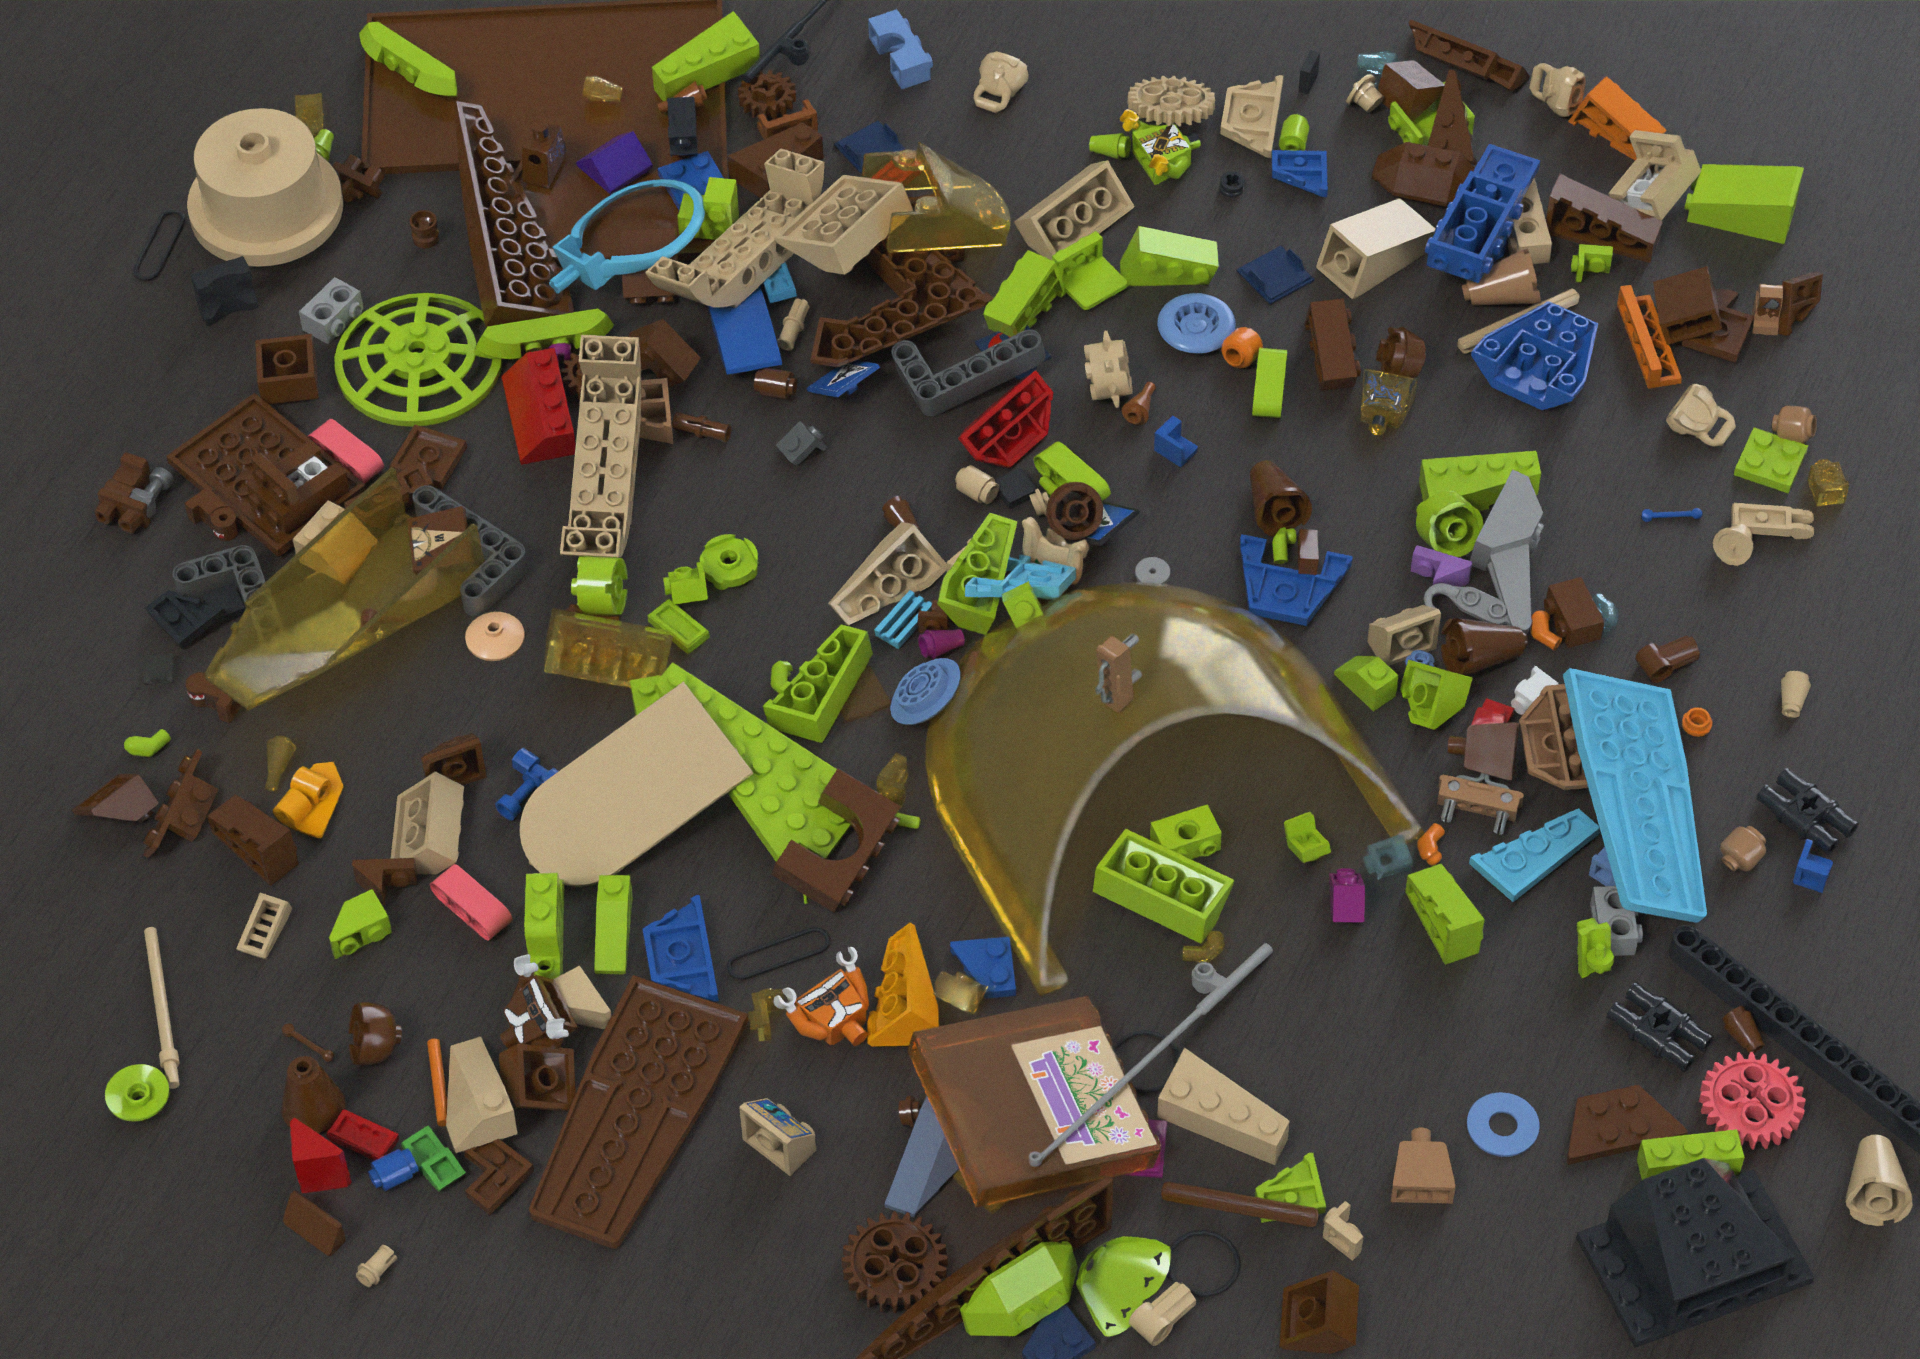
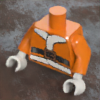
M848 947V952L851 955L849 962L843 959L840 951L836 955L838 964L846 967L847 971L845 973L842 969H839L797 999L794 990L791 988L783 989L782 991L788 999L787 1003L779 995L774 997L775 1006L779 1009L787 1010L786 1016L802 1036L819 1041L824 1040L829 1045H835L846 1037L853 1046L860 1045L867 1038L868 1033L862 1026L867 1021L866 1011L869 1007L868 990L860 968L855 967L854 964L858 957L855 948Z

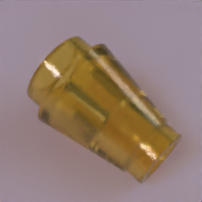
M593 75V77L586 76L582 97L588 98V101H615L620 103L623 87L596 75Z

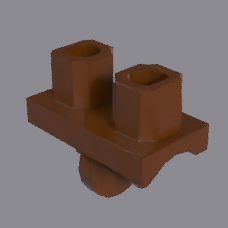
M352 154L343 164L335 161L332 166L339 173L343 200L351 202L354 198L361 199L363 192L379 199L382 195L379 185L385 177L381 169L370 165L364 175L360 172L365 164Z

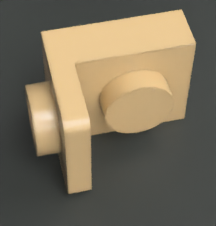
M1345 1201L1338 1208H1331L1323 1219V1223H1325L1323 1238L1353 1261L1361 1253L1364 1236L1355 1225L1346 1223L1349 1219L1351 1205Z

